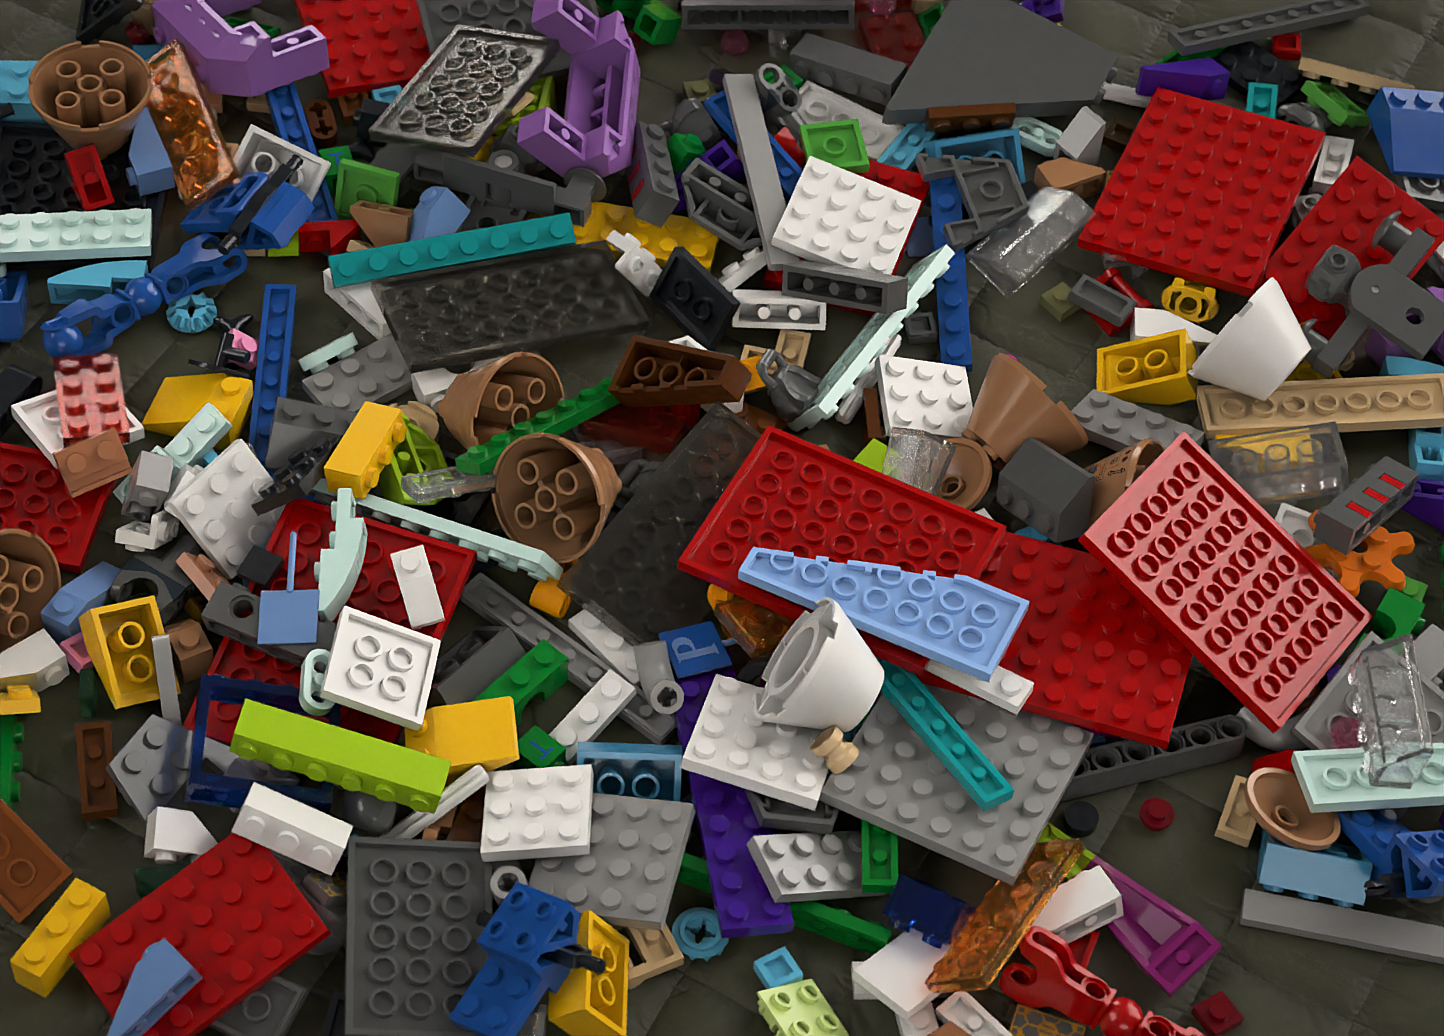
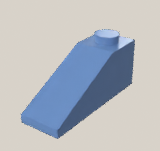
M145 106L135 124L128 153L130 167L125 169L130 186H136L140 197L175 187L173 166L147 106Z
M431 186L421 194L420 202L414 209L407 242L453 234L471 211L447 187ZM426 272L401 276L400 278L404 281L419 282Z
M102 561L58 590L40 612L43 627L53 640L61 643L82 632L78 620L79 616L90 609L107 606L112 603L109 597L110 589L121 569Z
M165 938L159 943L149 946L144 951L142 959L136 964L107 1036H142L202 979L201 975Z

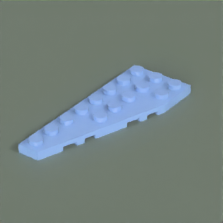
M758 547L751 549L738 570L739 580L814 611L820 607L816 604V601L829 597L838 602L855 628L988 683L1023 620L1030 602L966 575L954 574V578L936 576V571L923 570V574L904 572L900 570L901 567L855 560H848L847 564L830 562L829 557L817 555L815 560L794 556V552Z

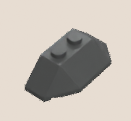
M696 157L681 176L689 219L740 251L763 246L749 189Z

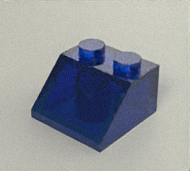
M900 874L882 914L892 918L890 925L906 933H909L911 928L923 933L922 941L941 949L943 944L955 946L980 909L918 878Z

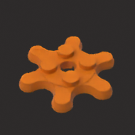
M1319 509L1315 510L1308 517V525L1314 531L1316 527L1314 517ZM1379 526L1360 543V547L1365 550L1363 553H1357L1352 550L1345 555L1323 542L1304 548L1322 567L1333 570L1337 575V582L1356 598L1360 592V585L1368 580L1379 582L1387 590L1391 587L1399 592L1402 591L1406 586V578L1404 573L1392 563V559L1395 556L1408 555L1413 552L1415 543L1413 536L1408 532L1388 533L1386 528Z

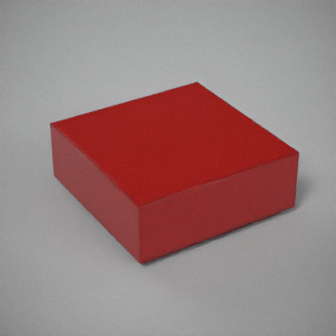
M1285 33L1283 35L1271 36L1272 55L1278 59L1300 61L1302 54L1301 34Z

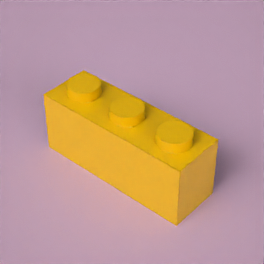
M368 401L364 402L324 466L328 491L338 493V488H351L354 497L366 498L370 489L377 485L379 475L384 466L389 465L393 452L398 443H402L405 439L407 427L403 423L401 409Z
M75 878L11 958L10 964L15 981L46 998L74 963L68 953L97 933L111 916L106 893Z

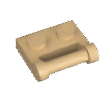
M666 922L664 923L663 930L609 924L617 931L626 929L643 961V964L634 967L629 957L628 989L635 988L646 979L684 964V956Z

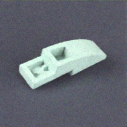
M208 402L164 449L157 445L151 453L174 458L171 483L185 463L191 467L199 465L203 468L202 456L214 450L215 444L233 425L213 404ZM132 473L113 491L122 504Z
M338 488L337 501H332L331 517L332 521H336L335 531H330V549H321L320 562H315L314 564L315 582H319L318 614L321 622L323 620L332 622L340 613L357 583L365 557L368 532L364 519L355 518L356 502L351 488Z

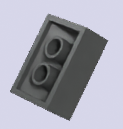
M277 397L270 424L264 465L265 470L275 473L279 468L289 463L288 457L298 449L304 448L307 451L323 438L328 437L329 440H332L341 435L344 436L358 412Z
M1028 438L999 473L996 503L1055 543L1081 537L1088 530L1095 476L1037 439Z
M475 626L439 656L436 661L426 708L472 702L519 661L526 652L509 626Z

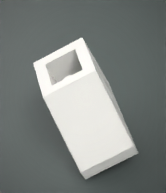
M157 806L147 817L144 857L154 858L158 864L173 865L177 862L191 864L218 844L192 811Z

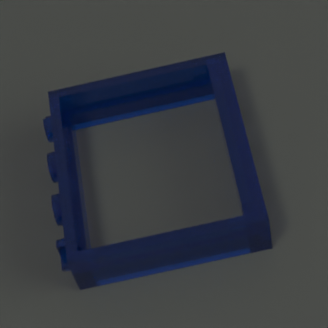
M202 674L197 692L184 801L241 809L253 782H256L325 814H329L334 790V783L323 780L321 781V789L201 772L210 700L244 705L245 699H249L288 712L311 715L300 705V689L292 685L279 686L252 679L239 680L227 678L220 674ZM311 696L316 702H322L320 697ZM335 703L329 713L318 717L327 718V724L339 727L341 704Z

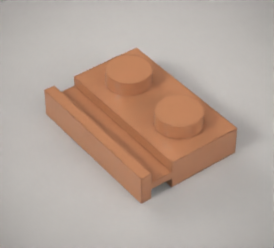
M114 427L52 453L72 498L128 475L133 470Z
M183 552L176 560V563L208 601L220 581L232 585L215 564L202 554L196 556Z

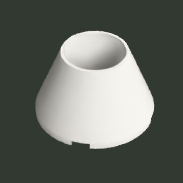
M1271 277L1248 300V303L1242 310L1235 314L1192 365L1193 369L1188 371L1192 377L1265 401L1311 350V347L1277 280Z
M825 597L816 601V604L820 607L814 612L809 613L805 610L772 654L761 677L767 681L761 695L757 692L754 698V713L759 719L765 722L821 730L836 725L845 733L860 723L875 702L883 684L884 669L838 602Z

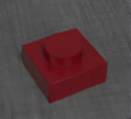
M1222 990L1194 1006L1191 1012L1209 1036H1223L1240 1026L1244 1019Z

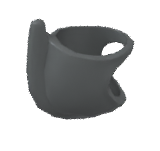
M343 788V822L368 831V837L381 836L391 828L398 813L399 803L393 801L385 802L379 800L376 796L360 791H348Z

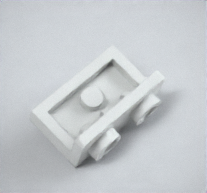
M613 229L606 240L622 254L615 264V268L643 295L648 297L662 272V269L654 262L656 257L642 247L640 249L641 242L631 234L626 233L623 236Z
M166 510L160 511L152 515L151 523L135 520L116 530L115 542L125 544V549L130 551L144 552L145 548L156 549L171 541L173 537H176L179 529V519Z

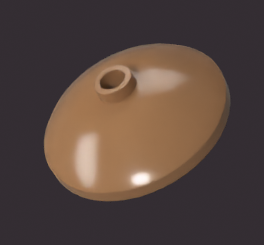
M960 437L947 438L937 441L922 450L908 465L902 482L971 510L981 501L988 490L992 478V464L986 451L975 441Z
M1260 768L1254 771L1245 782L1244 797L1251 815L1275 839L1293 848L1311 851L1326 849L1338 838L1341 825L1337 812L1311 813L1296 774L1279 768Z

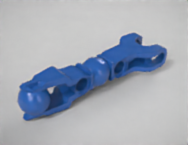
M202 233L186 241L177 255L156 266L151 273H146L145 277L132 279L125 286L124 291L118 288L114 294L108 293L91 301L80 298L59 311L56 318L44 322L40 327L45 331L42 337L43 347L49 356L57 359L55 364L57 368H65L78 358L86 359L111 347L113 337L129 328L135 320H141L140 316L152 315L160 308L161 303L168 305L170 300L181 299L202 287L224 284L243 273L247 267L245 252L234 246L228 255H223L217 249L221 243L220 238L212 233ZM211 242V249H204L206 244ZM235 255L236 261L230 267H225L223 262ZM92 317V331L83 338L82 332L75 324Z

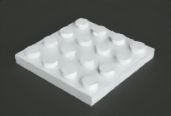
M809 156L770 245L810 261L891 275L921 200Z
M716 674L682 758L680 768L815 811L829 769L824 757H817L810 750V746L824 730L765 722L759 719L754 713V698L757 692L762 695L764 688L738 681L732 677Z

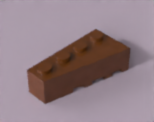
M633 335L607 391L626 408L740 402L752 373L732 355Z

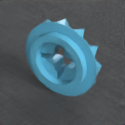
M192 292L181 299L170 300L169 307L166 310L167 320L178 331L196 333L207 329L214 323L213 319L217 317V308L213 298H207L204 292L198 295ZM190 306L195 307L193 317H190V314H188Z
M696 907L684 911L676 918L672 927V935L682 953L688 955L692 961L695 958H704L708 961L710 957L716 954L721 955L722 950L728 945L729 938H721L716 911L709 908ZM705 925L706 937L697 944L694 934H697L699 929H702V926Z

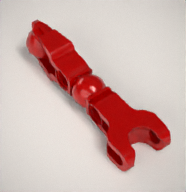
M1039 926L1027 928L1023 932L1019 943L1021 954L1036 969L1021 963H1013L1003 970L999 979L1001 990L1020 1004L1031 1008L1052 1007L1078 1023L1091 1026L1092 1030L1099 1024L1105 1036H1205L1196 1028L1188 1027L1185 1029L1162 1016L1152 1014L1153 1012L1150 1010L1144 1017L1141 1007L1132 999L1125 997L1113 998L1117 992L1116 989H1111L1105 981L1078 965L1065 940Z

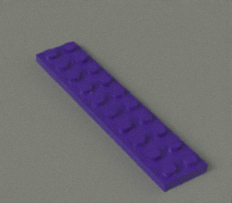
M727 652L732 662V666L680 679L677 678L671 665L675 682L682 688L684 693V702L681 708L674 712L679 742L682 745V756H684L715 675L719 674L737 679L731 652ZM686 770L721 938L792 932L794 922L789 902H774L746 845L752 836L773 835L772 828L760 826L744 788Z

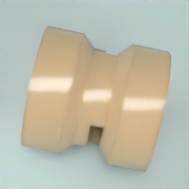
M832 725L821 732L810 746V750L817 757H824L827 761V768L836 775L847 769L860 752L852 742L843 740V732L836 725Z

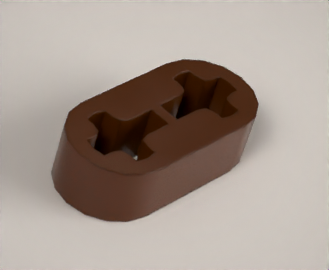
M322 99L309 101L305 106V118L314 146L320 149L335 146L338 142V133L331 105ZM316 113H320L322 118H318ZM320 130H325L326 136H323Z

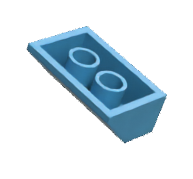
M1003 129L924 142L925 152L931 158H942V155H954L955 159L971 160L972 157L1010 159L1020 184L1025 183L1019 129Z
M578 742L577 765H592V793L680 802L682 745Z
M1262 829L1256 875L1258 883L1263 884V888L1279 893L1284 892V889L1298 891L1300 897L1310 900H1318L1319 896L1331 898L1334 904L1351 908L1354 904L1364 906L1366 897L1364 890L1368 889V887H1364V884L1370 880L1373 864L1357 846L1334 842L1330 847L1323 850H1301L1280 842Z

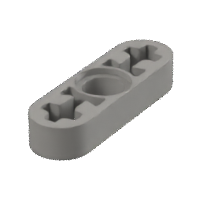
M169 634L151 636L163 719L182 726Z

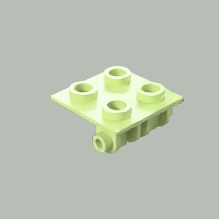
M812 978L757 992L760 998L758 1000V1005L760 1006L758 1011L766 1019L770 1030L777 1032L775 1036H850Z

